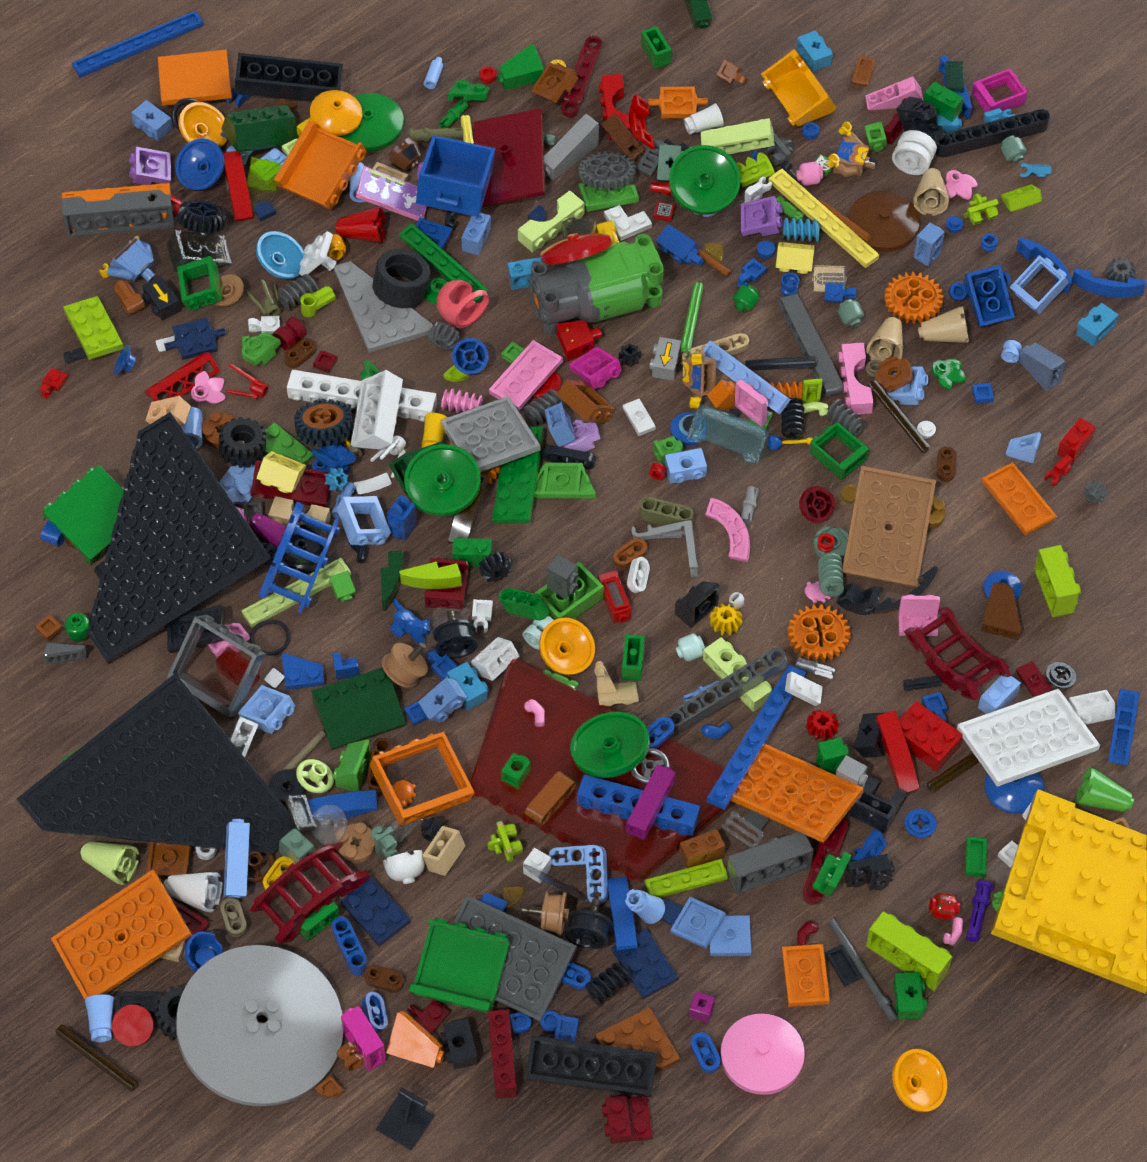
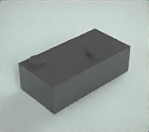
M796 832L782 838H773L768 843L729 856L727 875L737 895L810 869L813 849L807 836L801 832Z

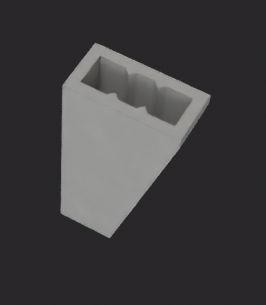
M585 114L544 156L545 176L554 181L598 147L599 123Z

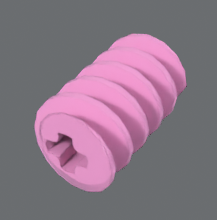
M454 388L449 393L446 389L441 407L443 410L449 408L450 412L456 410V413L460 414L462 411L465 412L482 406L483 399L482 395L477 400L474 393L469 398L468 392L461 396V390L454 394Z

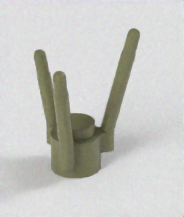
M261 280L268 298L264 301V307L248 290H245V293L261 309L264 316H277L280 314L282 307L276 284H273L274 300L269 293L265 281Z

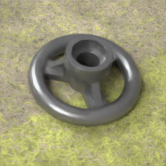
M649 748L647 754L656 755L661 760L652 761L644 758L641 762L642 776L637 772L636 767L631 770L636 780L647 784L657 764L670 768L667 756L660 750Z

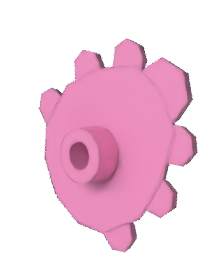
M818 581L813 584L811 582L806 583L805 594L813 603H817V601L825 603L826 598L831 599L830 596H826L820 591Z

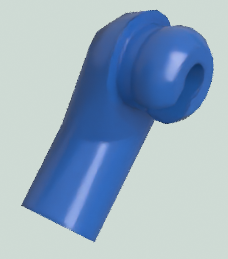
M724 722L719 727L705 724L701 728V733L705 737L719 739L731 730V726L728 722Z

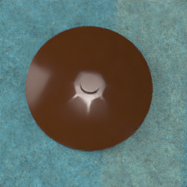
M875 191L867 193L853 203L848 215L849 220L872 236L870 241H866L862 237L860 238L872 249L879 252H892L906 247L915 239L919 230L920 218L918 211L911 201L894 192Z

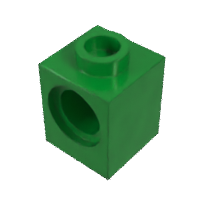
M513 753L501 771V780L519 789L531 771V761L523 755ZM514 768H520L521 770H519V771H514L513 769H514Z

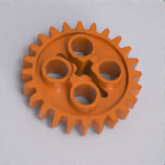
M905 272L904 277L899 274L898 279L892 278V283H888L884 296V301H886L885 307H888V312H893V317L899 316L900 321L904 318L906 323L909 320H912L913 324L916 323V320L922 323L923 319L927 321L930 319V316L934 318L936 313H940V308L943 305V290L939 289V284H934L935 279L928 280L929 275L923 278L922 273L915 276V273L912 272V275L909 276Z
M813 604L812 609L805 606V612L799 609L798 615L793 614V619L789 621L787 633H789L788 640H791L790 647L795 646V653L801 651L800 657L807 655V660L814 657L815 662L819 658L825 662L826 657L832 661L833 655L839 657L840 651L845 652V647L849 645L851 635L849 633L850 626H847L848 620H843V614L837 615V609L833 612L830 611V606L823 609V604L819 608H816L815 604ZM815 619H817L819 623V633L818 631H816L817 623ZM819 634L821 635V644L823 647H820L819 644Z

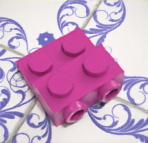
M598 346L569 364L570 371L581 377V380L589 384L593 389L603 387L606 381L611 378H617L622 371L619 360Z

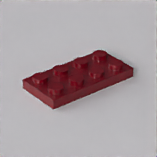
M256 461L250 496L274 500L276 496L293 500L294 503L299 502L309 506L311 504L321 507L326 506L329 485L325 484V474L329 472L305 468L296 489L292 493H284L279 491L278 487L274 485L266 486L261 483V480L256 479L262 461Z

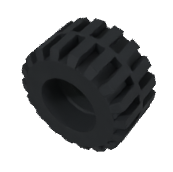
M239 417V419L233 418L231 422L227 421L219 432V452L221 458H224L226 463L230 462L231 466L238 465V468H242V466L247 468L251 464L255 465L256 461H261L266 453V431L263 429V426L258 424L256 420L251 421V418L248 417L246 419H243V417ZM237 441H247V442H249V443H247V444H239V443H236V442H237Z
M183 984L178 985V988L170 987L169 992L165 990L162 993L163 997H159L157 999L158 1004L155 1005V1015L160 1031L162 1030L165 1037L168 1036L172 1041L175 1038L177 1039L176 1019H173L171 1015L178 1009L181 995L185 989Z

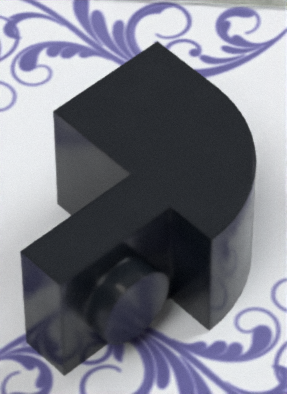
M852 582L844 586V591L838 596L836 603L847 611L859 615H869L872 608L879 601L878 596L881 589L873 586L863 590Z

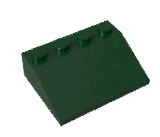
M383 667L311 691L314 707L331 750L406 726L392 681L383 670Z

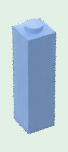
M232 819V822H229L226 826L223 897L244 898L247 894L250 823H244L243 819Z

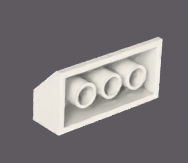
M385 370L362 380L351 446L382 449L392 445L403 379Z

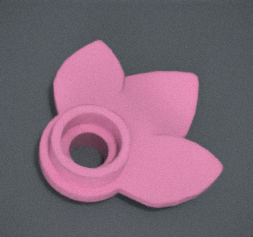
M951 170L946 174L947 184L945 187L949 199L957 194L963 199L970 200L972 195L971 188H975L978 185L976 180L972 176L961 174L957 170Z
M206 371L199 373L195 378V386L191 390L192 398L197 402L207 401L211 404L224 401L226 396L220 392L223 388L224 379H209ZM203 392L204 395L199 396L197 393Z

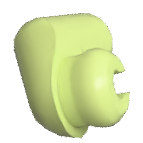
M813 401L802 404L805 407L804 413L819 410L820 416L827 415L829 406L826 403Z

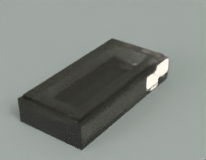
M286 796L285 803L294 828L299 832L315 831L317 826L306 796Z

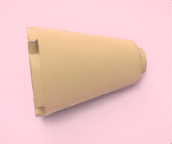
M934 168L927 169L924 172L913 198L914 207L923 215H926V213L932 214V216L939 215L947 209L949 204V196L941 173Z
M963 306L922 322L921 327H918L919 336L924 338V341L969 342Z
M894 317L887 318L868 342L866 352L867 355L869 353L871 356V360L883 362L890 357L902 359V323L899 319Z

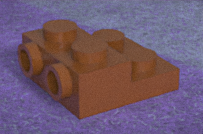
M549 62L531 92L556 103L564 91H571L578 77L573 69L569 67L566 69L559 63L555 65Z

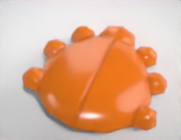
M400 780L391 785L402 808L406 807L407 803L411 804L413 802L411 798L416 796V793H414L415 784Z

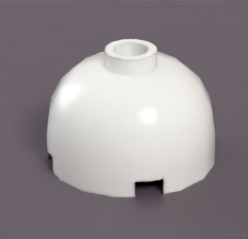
M415 850L412 855L405 852L383 860L388 876L395 881H403V884L415 882L414 878L419 876L424 870L425 863L422 857V850Z

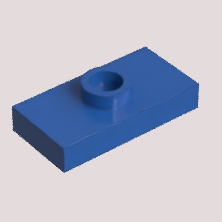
M558 1015L554 1039L575 1041L579 1019Z

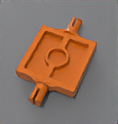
M660 87L659 99H648L649 106H659L661 119L687 118L696 113L697 105H708V98H697L695 87Z

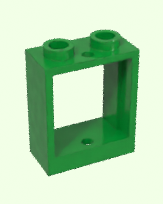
M211 256L177 267L182 302L189 311L222 300L218 265ZM209 274L211 288L189 295L188 281Z
M838 422L828 426L819 437H814L810 443V454L840 480H843L863 464L869 455V448ZM835 438L854 452L840 464L822 449Z

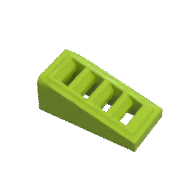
M822 378L803 380L801 399L803 404L813 401L820 402Z

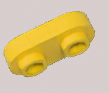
M284 856L275 861L263 878L265 890L285 872L281 870L282 868H288L290 864L294 863L291 858Z

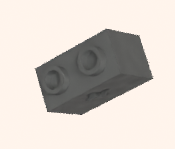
M557 555L547 568V589L565 599L570 594H574L578 588L577 565Z

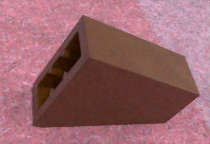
M993 582L981 631L1019 640L1021 626L1012 587L1002 582Z

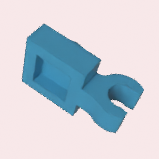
M998 108L984 113V123L1015 116V114H1012L1011 109L1002 111Z
M1021 163L1020 166L1026 167L1027 171L1020 173V176L1027 177L1030 173H1036L1038 177H1046L1047 174H1051L1052 167L1050 165Z

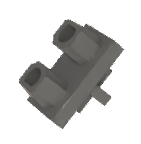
M774 133V146L765 147L763 151L766 154L775 153L772 155V161L777 166L783 164L784 161H789L794 152L792 149L794 143L792 140H780Z

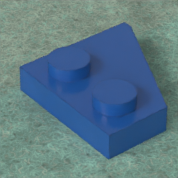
M282 654L286 690L325 685L323 666L321 664Z

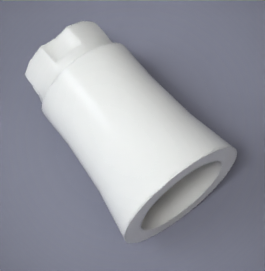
M715 103L700 112L690 115V117L684 118V125L688 134L691 135L712 128L723 127L724 121L721 111Z

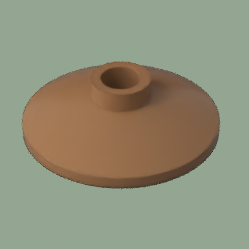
M229 274L219 278L222 300L214 303L218 306L232 305L243 294V281L238 276Z

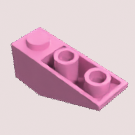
M914 77L865 95L868 110L897 108L902 103V100L909 96L923 100L921 87Z

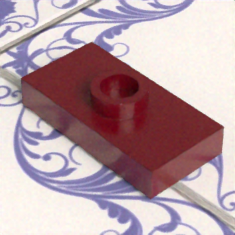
M1033 661L1016 668V674L1032 697L1053 691Z

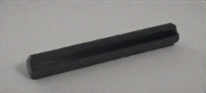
M816 356L745 361V366L751 371L816 367L818 364Z

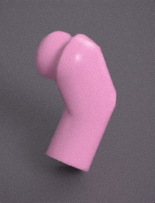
M531 699L524 704L525 710L535 714V726H544V708L536 700Z
M955 917L953 919L952 933L944 934V944H950V946L956 944L963 930L962 918Z

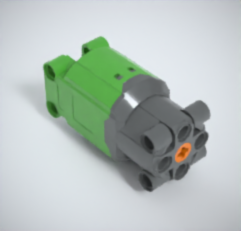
M640 234L636 237L635 243L628 244L624 241L614 243L602 252L579 260L566 262L564 266L547 270L545 263L535 262L531 266V278L528 279L532 304L534 305L538 320L543 323L544 333L555 335L556 324L573 318L593 323L642 310L646 303L652 308L659 307L662 304L663 292L660 283L663 281L664 269L650 236Z

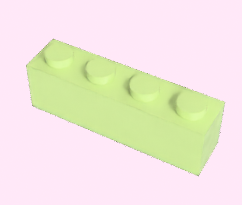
M770 118L709 129L701 131V144L717 147L727 154L774 146L773 127Z

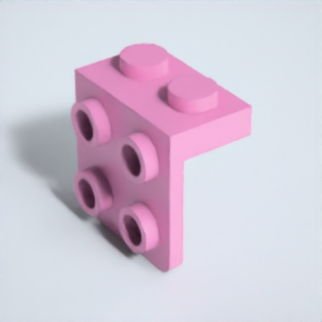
M933 595L902 596L898 612L899 636H906L904 631L909 627L921 630L936 620L940 597ZM938 628L926 636H938Z

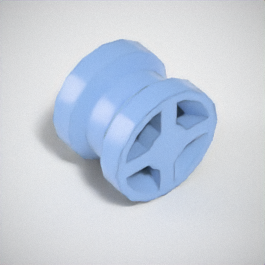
M1014 340L1005 341L1001 358L1009 363L1017 362L1022 348L1021 344Z

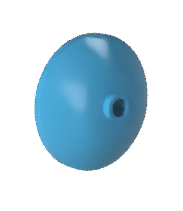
M271 231L263 234L256 244V255L261 265L270 274L282 279H293L300 275V262L305 253H303L299 243L282 232Z

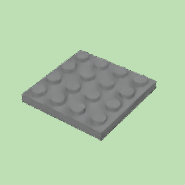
M509 396L441 420L442 427L452 444L467 451L477 462L480 472L540 451V444Z

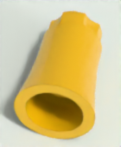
M428 413L424 416L422 448L444 440L445 431L441 420L448 417L439 413Z

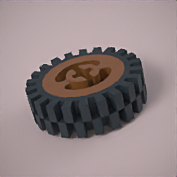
M321 399L320 403L314 400L313 404L308 402L306 407L302 405L300 410H297L294 415L296 436L299 437L300 441L304 440V444L310 443V446H315L318 443V447H322L326 443V447H328L331 442L337 445L338 440L341 442L345 441V438H348L353 432L352 412L349 406L346 407L345 403L341 404L338 400L333 403V399H329L328 402H325V399Z

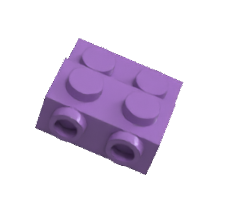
M136 147L134 152L130 154L129 163L132 164V167L129 171V177L133 178V183L151 185V182L170 183L171 162L169 152Z
M775 196L741 203V233L743 236L759 232L762 236L780 233V227H783V222L779 213H782L783 209Z

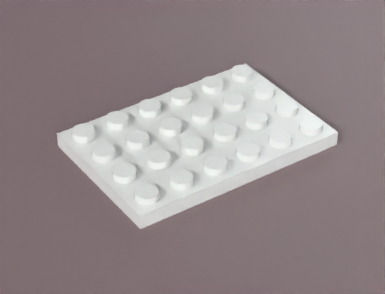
M1059 689L957 725V730L963 734L962 738L997 787L1099 750L1100 747L1098 741Z

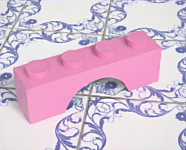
M864 343L842 344L841 352H838V362L842 363L840 375L845 381L842 383L843 393L847 394L845 404L847 408L852 409L851 414H872L873 409L871 388L860 384L854 376L858 371L865 368L866 355Z

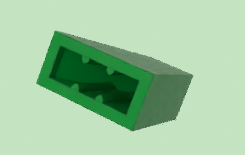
M534 44L529 45L500 66V74L497 77L499 84H503L505 90L536 83L542 75L544 67Z

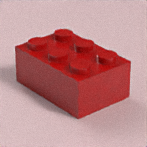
M917 701L899 719L909 752L936 772L942 768L962 744L963 734Z

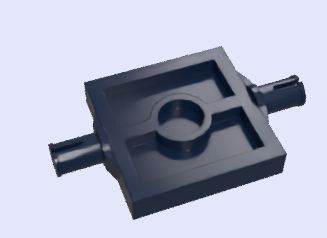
M208 317L172 326L175 335L174 341L164 343L166 351L177 348L182 360L197 357L203 352H217L216 338L226 336L225 328L214 331L210 326Z

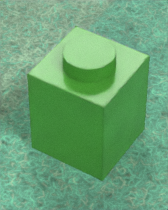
M348 570L330 576L329 583L336 602L342 600V603L352 600L356 590Z

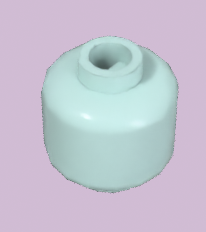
M692 633L678 640L679 646L676 647V651L680 658L684 657L687 662L703 656L705 645L700 635L697 636Z

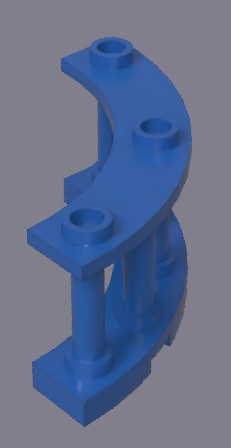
M296 502L273 559L275 566H270L258 596L266 598L268 592L271 594L274 592L301 603L298 612L302 613L303 608H308L312 598L309 597V594L320 568H324L328 558L325 555L332 537L336 538L340 527L337 526L339 521L337 518H335L331 526L305 515V512L302 511L304 504ZM302 521L329 533L328 537L325 538L305 530L296 523H301ZM297 534L324 545L321 556L293 546L289 542L291 536H296ZM290 552L317 563L313 575L310 576L284 565V562H281L284 553ZM276 572H283L309 583L304 596L275 585L276 583L273 582Z

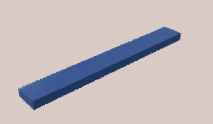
M193 11L72 62V67L79 78L200 28L204 26L203 21L198 13Z

